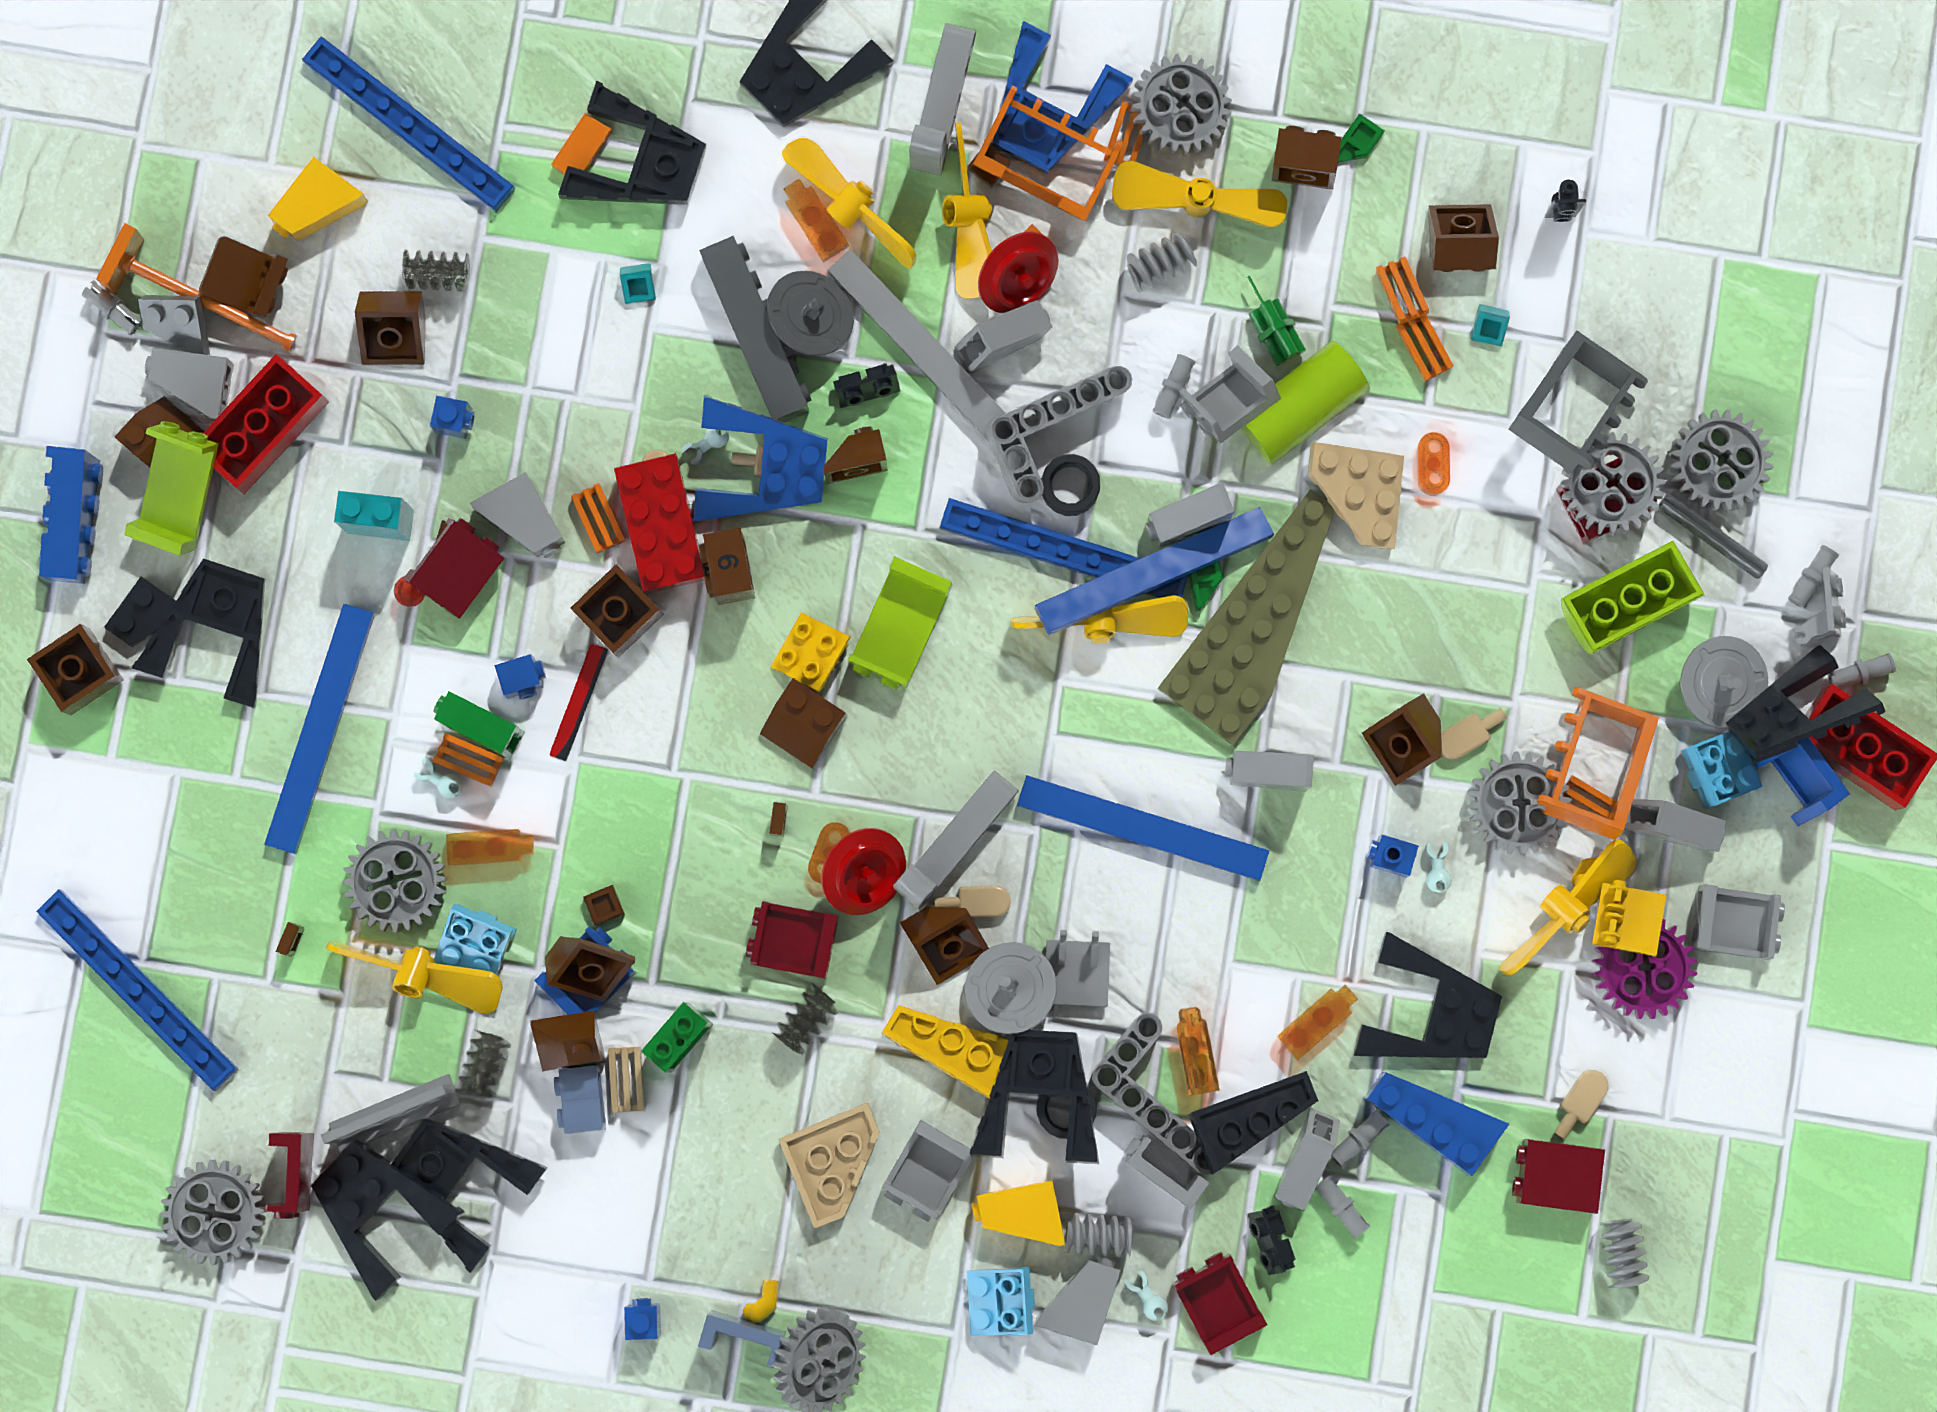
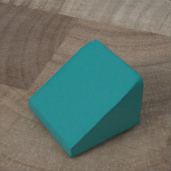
M650 263L620 268V279L625 304L656 300Z
M1479 304L1471 340L1502 347L1510 319V312Z

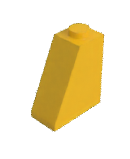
M313 156L267 216L274 223L271 228L285 239L292 236L297 241H300L362 208L368 200L361 191Z
M1052 1180L977 1194L978 1202L972 1203L975 1222L982 1221V1226L985 1229L1052 1245H1065Z

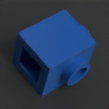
M436 395L430 427L435 433L466 439L468 430H471L473 427L475 412L472 411L473 408L467 401Z
M531 654L494 665L503 696L507 699L519 696L520 700L537 695L538 689L544 688L541 679L546 678V673L542 661H536L535 657Z
M1380 835L1377 841L1372 840L1369 846L1367 858L1372 859L1370 867L1407 878L1411 875L1419 845Z
M651 1298L632 1299V1305L624 1307L625 1340L658 1339L661 1336L660 1303L651 1304Z

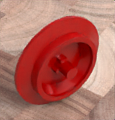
M1023 232L1013 235L997 245L984 261L978 277V292L983 303L995 312L1006 313L1039 300L1050 288L1058 270V252L1053 242L1043 234Z
M878 828L859 829L843 837L831 849L822 868L821 884L828 902L838 911L848 915H865L882 908L897 893L893 886L906 871L904 849L892 834Z

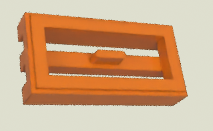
M1122 101L1107 147L1113 150L1125 113H1131L1122 141L1124 143L1114 163L1115 166L1125 162L1123 159L1135 125L1133 120L1139 115V113L1131 112V105ZM1139 132L1130 160L1135 162L1144 135H1139ZM1105 155L1103 162H1107L1109 156Z
M1406 257L1399 258V261L1396 263L1394 261L1388 262V265L1385 267L1382 265L1376 267L1377 276L1399 325L1429 314V308ZM1402 269L1419 310L1415 309L1399 274L1398 270ZM1389 273L1393 276L1409 312L1408 314L1404 315L1387 277Z
M1427 315L1396 325L1395 328L1424 382L1453 368L1454 365ZM1420 322L1443 363L1442 366L1438 364L1417 323ZM1410 327L1433 371L1429 372L1406 331L1407 328Z
M600 483L593 485L594 487L582 490L581 493L571 495L597 554L626 541ZM598 494L617 538L611 540L592 495ZM583 499H586L605 540V543L601 545L580 502Z
M444 733L443 741L439 745L438 752L432 762L492 787L504 758ZM449 743H454L495 761L492 767L448 748ZM444 754L489 772V777L485 778L443 760Z
M1571 775L1565 784L1570 788L1562 793L1563 797L1568 795L1609 819V811L1571 788L1574 785L1611 808L1617 801Z

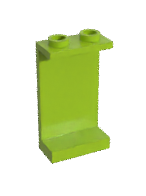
M163 421L159 425L149 427L146 430L147 435L157 438L140 518L126 524L124 535L181 556L194 551L196 548L218 443L207 440L208 437L205 434L199 432L188 433L179 430L180 426L175 423Z
M894 556L889 567L890 572L852 655H849L848 663L853 665L851 669L853 672L869 678L870 674H874L882 678L881 684L898 691L899 686L906 689L950 593L952 581Z

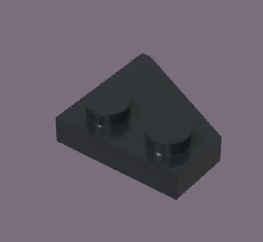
M140 576L104 628L133 647L144 641L151 634H155L176 600Z

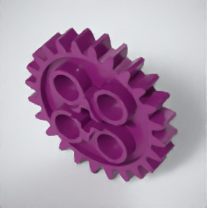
M1662 919L1659 942L1665 948L1661 958L1643 954L1642 957L1640 953L1633 952L1632 960L1626 963L1619 957L1620 949L1609 947H1595L1594 949L1601 954V958L1591 961V963L1600 966V970L1593 972L1592 976L1601 977L1602 982L1598 983L1595 988H1605L1607 990L1602 999L1604 1001L1613 998V1010L1623 1005L1624 1016H1629L1635 1010L1636 1019H1642L1646 1011L1649 1019H1655L1657 1009L1662 1016H1667V1005L1673 1009H1678L1679 1005L1676 999H1688L1683 989L1694 988V985L1688 981V977L1696 976L1698 972L1690 970L1689 965L1697 962V959L1688 958L1687 953L1694 948L1693 946L1683 947L1682 943L1687 936L1681 935L1676 937L1674 935L1677 930L1676 925L1666 930L1665 919ZM1643 961L1651 966V970L1646 971V976L1643 971L1638 970V965L1643 964ZM1660 972L1665 973L1669 977L1670 984L1666 990H1661L1656 985V977ZM1628 977L1635 978L1638 983L1637 992L1633 995L1627 993L1624 988V982ZM1646 979L1651 990L1650 996H1647L1645 992Z

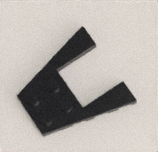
M789 0L739 81L740 85L783 128L816 110L819 105L842 95L845 90L858 83H863L873 77V74L894 64L893 60L871 39L833 77L826 81L786 40L828 0Z
M596 81L587 107L588 114L643 129L645 132L628 183L567 166L558 193L559 198L568 200L688 205L707 149L706 143L673 124L669 125L657 118L656 114L647 109L645 111L630 102V99L620 93L616 94L604 87L603 83Z
M203 558L181 591L177 601L169 609L164 617L165 619L146 644V648L138 660L134 662L132 669L164 679L184 619L244 638L223 698L256 708L266 579Z
M1818 645L1726 722V726L1736 740L1758 762L1797 748L1798 741L1811 736L1815 740L1828 735L1826 730L1844 723L1848 728L1860 723V717L1875 711L1878 715H1881L1886 711L1883 703L1867 688L1812 720L1797 708L1788 697L1839 668L1836 659L1822 645Z
M1385 932L1377 963L1435 978L1439 981L1423 1041L1361 1024L1353 1056L1487 1058L1502 996L1392 933Z
M1028 1030L1018 1034H1011L999 1067L1000 1071L996 1083L993 1085L989 1095V1103L977 1129V1137L973 1147L971 1146L970 1155L972 1157L1004 1159L1009 1095L1071 1098L1065 1161L1067 1163L1099 1165L1100 1161L1078 1034L1076 1032Z
M427 1117L423 1119L391 1163L400 1171L407 1172L415 1177V1181L427 1189H433L444 1196V1200L447 1199L476 1158L526 1195L530 1194L548 1169V1167ZM458 1220L441 1234L445 1240L444 1243L453 1254L455 1253L469 1273L473 1272L492 1246Z
M355 1140L348 1145L310 1186L372 1298L377 1301L382 1298L401 1276L364 1237L359 1229L397 1190L438 1235L443 1234L465 1211L459 1206H453L443 1199L444 1196L433 1189H427L415 1181V1177L407 1172L400 1171L390 1164L391 1161L359 1140Z

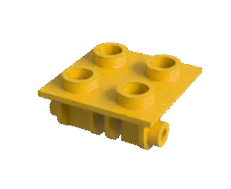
M801 612L770 667L808 686L809 689L819 693L821 689H825L826 686L824 684L830 673H834V666L839 664L840 661L838 659L845 647L848 648L849 645L847 643L851 637Z
M1614 880L1613 885L1602 883L1592 944L1657 956L1666 895L1626 887V882L1621 880Z

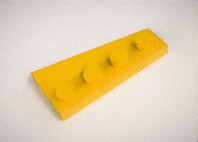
M900 1005L897 1006L881 1033L883 1036L990 1099V1092L996 1083L1000 1071L999 1067L1009 1041L998 1037V1035L988 1032L984 1033L959 1023L938 1019L936 1016Z

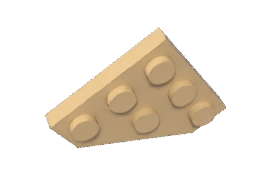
M1319 442L1311 443L1307 475L1324 492L1328 498V503L1341 520H1345L1354 532L1353 536L1361 546L1388 550L1395 549L1404 455Z
M868 1102L778 1139L814 1229L845 1217L880 1133Z

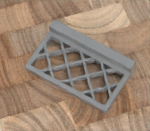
M447 1074L330 1122L331 1131L321 1134V1138L324 1144L336 1143L339 1152L342 1153L352 1141L359 1140L365 1144L421 1121L426 1117L428 1118L460 1105L461 1101L450 1074Z

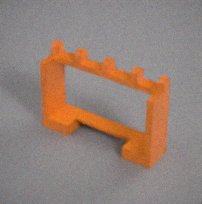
M1012 85L973 165L1082 221H1086L1124 142L1116 141L1113 150L1093 141L1099 129L1093 127L1088 137L1066 127L1071 115L1065 113L1061 122L1058 123L1038 113L1043 101L1037 98L1032 109L1015 101L1013 98L1018 88ZM1009 106L1109 156L1085 206L985 156Z
M1575 687L1572 696L1580 699L1578 715L1565 713L1564 716L1565 722L1574 725L1569 743L1556 741L1554 747L1557 751L1565 753L1560 771L1547 769L1545 777L1556 783L1551 797L1539 795L1537 803L1545 806L1543 813L1616 840L1624 831L1659 717ZM1587 711L1637 728L1630 750L1632 755L1617 802L1612 807L1609 819L1559 801Z

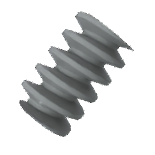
M1178 232L1173 233L1172 242L1166 237L1162 238L1161 248L1156 243H1151L1150 253L1145 248H1140L1138 250L1139 259L1133 253L1127 255L1128 271L1138 292H1141V282L1143 281L1150 288L1153 287V276L1161 283L1164 282V271L1175 277V266L1177 265L1183 272H1186V261L1188 260L1195 267L1197 266L1196 258L1189 243Z
M1074 1213L1070 1222H1067L1065 1253H1069L1072 1245H1075L1077 1253L1082 1254L1086 1245L1089 1248L1090 1255H1095L1099 1246L1102 1249L1103 1256H1108L1111 1247H1113L1116 1257H1120L1123 1249L1126 1248L1130 1258L1132 1247V1223L1130 1217H1125L1120 1226L1117 1216H1112L1107 1225L1104 1215H1099L1096 1224H1094L1091 1214H1086L1083 1223H1081L1078 1213Z
M1632 1219L1600 1222L1601 1226L1610 1228V1231L1601 1235L1602 1238L1612 1240V1244L1603 1248L1605 1252L1613 1253L1614 1255L1605 1260V1264L1615 1266V1270L1607 1273V1277L1617 1279V1283L1609 1286V1288L1632 1287L1648 1281L1649 1275L1639 1273V1271L1648 1266L1647 1262L1637 1260L1646 1251L1643 1248L1635 1247V1245L1644 1241L1643 1236L1634 1234L1635 1231L1642 1228V1224L1632 1221Z

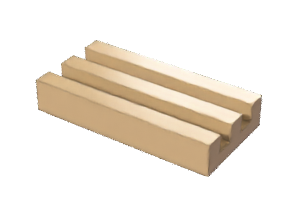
M641 1046L608 1048L612 1113L644 1111ZM634 1053L637 1105H631L628 1054ZM616 1054H621L623 1106H619Z

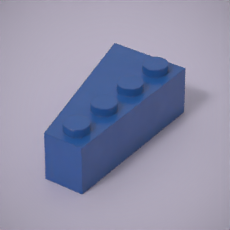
M47 446L46 457L52 458V470L50 473H45L44 486H47L48 494L50 495V501L43 505L42 518L44 525L48 526V532H43L41 535L39 576L48 581L85 584L86 576L90 575L92 561L88 555L90 545H93L95 542L96 530L92 524L93 516L99 510L100 500L96 492L97 484L101 483L103 479V465L100 464L101 460L85 449Z
M1382 1072L1363 1097L1469 1176H1473L1510 1125L1507 1122L1387 1072Z

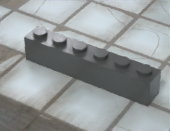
M733 235L700 249L701 258L772 420L784 423L808 413L807 403L812 401L805 383L799 386L795 374L799 373L797 364L792 355L786 357L782 347L786 344L782 342L771 327L767 314L768 298L762 301L758 289L763 288L755 270L752 272L748 270L745 261L750 260L744 243L737 244Z

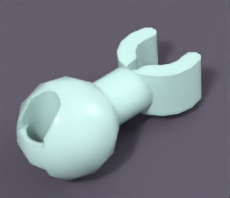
M706 429L705 437L696 444H685L681 450L684 453L691 449L698 450L696 458L691 460V464L696 466L702 462L704 453L710 448H721L726 445L729 440V431L720 435V430Z
M425 758L422 759V762L428 765L432 775L426 774L421 776L416 772L413 774L416 779L422 782L431 781L436 784L443 797L455 798L462 792L463 782L458 775L453 773L444 775L436 770L435 764ZM459 786V791L454 793L455 787Z
M1446 842L1441 846L1442 853H1440L1438 859L1431 850V843H1427L1425 846L1426 856L1431 859L1432 870L1427 875L1426 882L1430 890L1436 893L1448 890L1452 881L1450 874L1444 869V857L1448 853L1449 848ZM1436 884H1440L1443 890H1437Z
M1139 1271V1275L1143 1279V1290L1132 1286L1129 1280L1125 1284L1130 1291L1137 1293L1144 1302L1143 1312L1148 1319L1153 1321L1163 1319L1168 1312V1304L1162 1296L1153 1294L1148 1287L1146 1274L1143 1271ZM1158 1309L1163 1310L1164 1314L1162 1317L1155 1316V1312Z

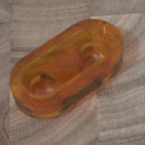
M1430 432L1425 434L1417 445V482L1423 493L1429 496H1438L1450 484V445L1447 438L1441 433ZM1432 442L1439 445V451L1436 453L1429 450V444ZM1435 473L1439 475L1440 482L1437 484L1432 483L1429 479L1430 474Z
M832 822L822 828L809 861V875L819 884H821V873L818 871V866L820 863L825 862L827 855L835 846V844L829 841L830 834L837 832L841 835V839L850 834L848 828L841 823Z

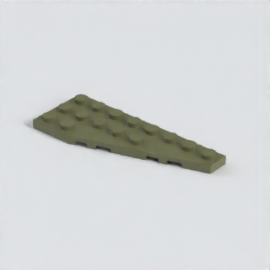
M1311 489L1157 688L1231 746L1236 743L1272 696L1335 512L1326 500Z

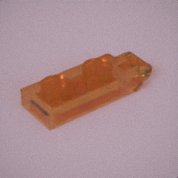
M797 179L783 188L789 198L785 201L787 208L823 263L849 247L848 241L812 186L805 188L801 180Z
M520 829L446 834L448 866L522 861V855L534 854L533 835H520Z
M1346 984L1337 992L1331 988L1277 1034L1276 1037L1293 1057L1299 1060L1353 1013L1349 1007L1358 998Z
M1196 1006L1180 1009L1178 1013L1180 1022L1177 1024V1034L1189 1096L1218 1091L1220 1089L1207 1022L1201 1017L1200 1009Z

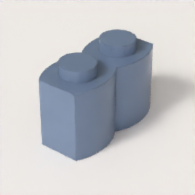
M600 1066L559 1069V1077H554L555 1095L561 1096L562 1109H557L558 1127L564 1128L565 1134L606 1130Z

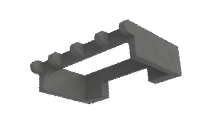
M1576 330L1508 430L1570 473L1578 464L1586 469H1591L1595 461L1586 452L1591 445L1599 450L1605 448L1607 440L1599 435L1605 424L1611 428L1619 427L1621 419L1613 413L1619 403L1626 407H1632L1635 398L1627 392L1632 384L1642 389L1646 386L1648 380L1645 376ZM1573 358L1619 389V392L1581 449L1533 417Z

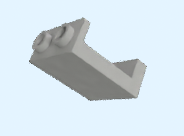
M1239 346L1228 352L1233 365L1193 395L1185 388L1178 391L1183 400L1180 406L1189 419L1195 417L1203 433L1207 437L1212 434L1220 443L1224 442L1281 399L1273 379Z
M1707 884L1698 886L1691 946L1695 950L1765 960L1774 959L1775 953H1779L1781 946V935L1777 934L1778 922L1783 921L1785 904L1781 903V895H1766L1724 889Z
M920 1120L881 1187L887 1191L884 1196L900 1206L903 1201L915 1207L912 1213L929 1222L931 1217L938 1220L973 1159L970 1155V1148Z
M1144 1135L1140 1140L1134 1137L1124 1151L1128 1155L1125 1162L1187 1208L1191 1209L1210 1183L1195 1173L1186 1187H1181L1142 1158V1153L1151 1142V1139Z

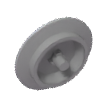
M1732 636L1710 638L1693 649L1684 663L1680 682L1682 696L1689 711L1698 720L1713 727L1727 728L1726 722L1768 688V672L1765 662L1760 653L1751 644L1740 638Z
M1016 942L1002 943L983 952L972 964L965 983L966 1002L973 1016L984 1027L1002 1034H1018L1037 1026L1049 1014L1057 993L1056 976L1047 958L1037 949Z

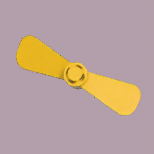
M955 122L963 195H948L944 198L942 217L946 226L957 227L956 292L962 298L975 299L980 298L978 292L980 270L984 261L992 252L985 229L988 219L992 216V205L985 195H970L962 126L961 122Z
M798 138L783 148L782 157L784 161L834 199L826 209L838 223L847 229H851L860 219L899 263L908 269L915 265L916 253L911 245L869 209L874 203V199L871 196L874 191L865 182L859 180L856 183L851 180L848 183L820 146L808 138Z
M1131 160L1120 164L1114 175L1112 199L1115 205L1122 210L1184 208L1193 217H1204L1212 210L1269 228L1281 225L1286 217L1287 198L1281 191L1276 189L1216 188L1206 178H1195L1189 182Z
M1179 596L1162 597L1115 606L1074 625H1084V636L1096 644L1109 642L1110 638L1116 635V632L1176 637L1181 635L1187 628L1188 605ZM1039 616L1010 619L1012 628H1044Z
M1613 840L1606 846L1571 892L1562 884L1555 887L1540 905V908L1551 919L1506 958L1499 967V970L1504 975L1509 976L1521 970L1560 927L1568 934L1574 931L1580 933L1591 921L1588 917L1590 914L1589 907L1600 899L1602 883L1613 885L1614 880L1625 881L1635 871L1637 861L1631 848L1623 840Z
M331 941L326 946V949L331 952L397 970L392 988L397 993L406 997L421 998L425 988L481 1014L494 1012L501 998L503 984L495 973L437 964L433 957L430 956L431 953L421 947L405 950L401 962L343 943Z

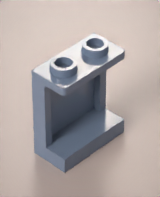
M714 1310L707 1314L698 1347L711 1350L716 1344L719 1332L770 1346L772 1351L768 1367L774 1368L772 1363L780 1360L781 1356L777 1355L775 1350L783 1349L784 1344L780 1341V1337H785L786 1331L759 1323H752L751 1321Z

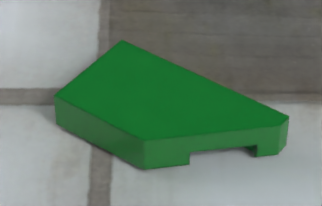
M1359 113L1341 139L1338 163L1367 158L1385 130Z
M1220 561L1189 574L1195 611H1200L1223 580Z

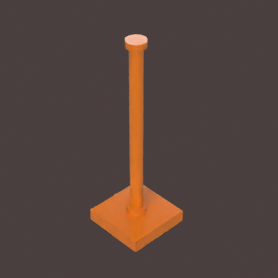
M124 223L96 278L106 291L117 295L127 273L131 271L180 296H201L203 307L283 345V349L290 352L296 341V334L292 332L290 334L284 333L242 311L202 295L199 290L137 261L136 256L144 239L136 228Z

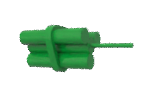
M1248 276L1247 278L1261 302L1260 307L1248 315L1259 333L1257 337L1259 342L1265 344L1275 365L1279 366L1287 360L1306 352L1294 328L1296 324L1293 319H1289L1280 300L1275 299L1271 301L1269 299L1263 301L1254 282Z

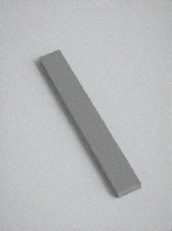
M849 249L827 269L828 273L988 441L985 433L986 425L994 417L1004 414V410L861 259ZM999 422L995 427V433L999 438L1005 439L1008 436L1009 428L1004 422Z

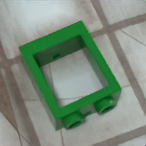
M448 691L446 696H440L433 709V712L436 713L434 720L509 760L525 733L518 726Z
M683 1002L641 1052L662 1071L672 1073L711 1028L713 1023L690 1003Z

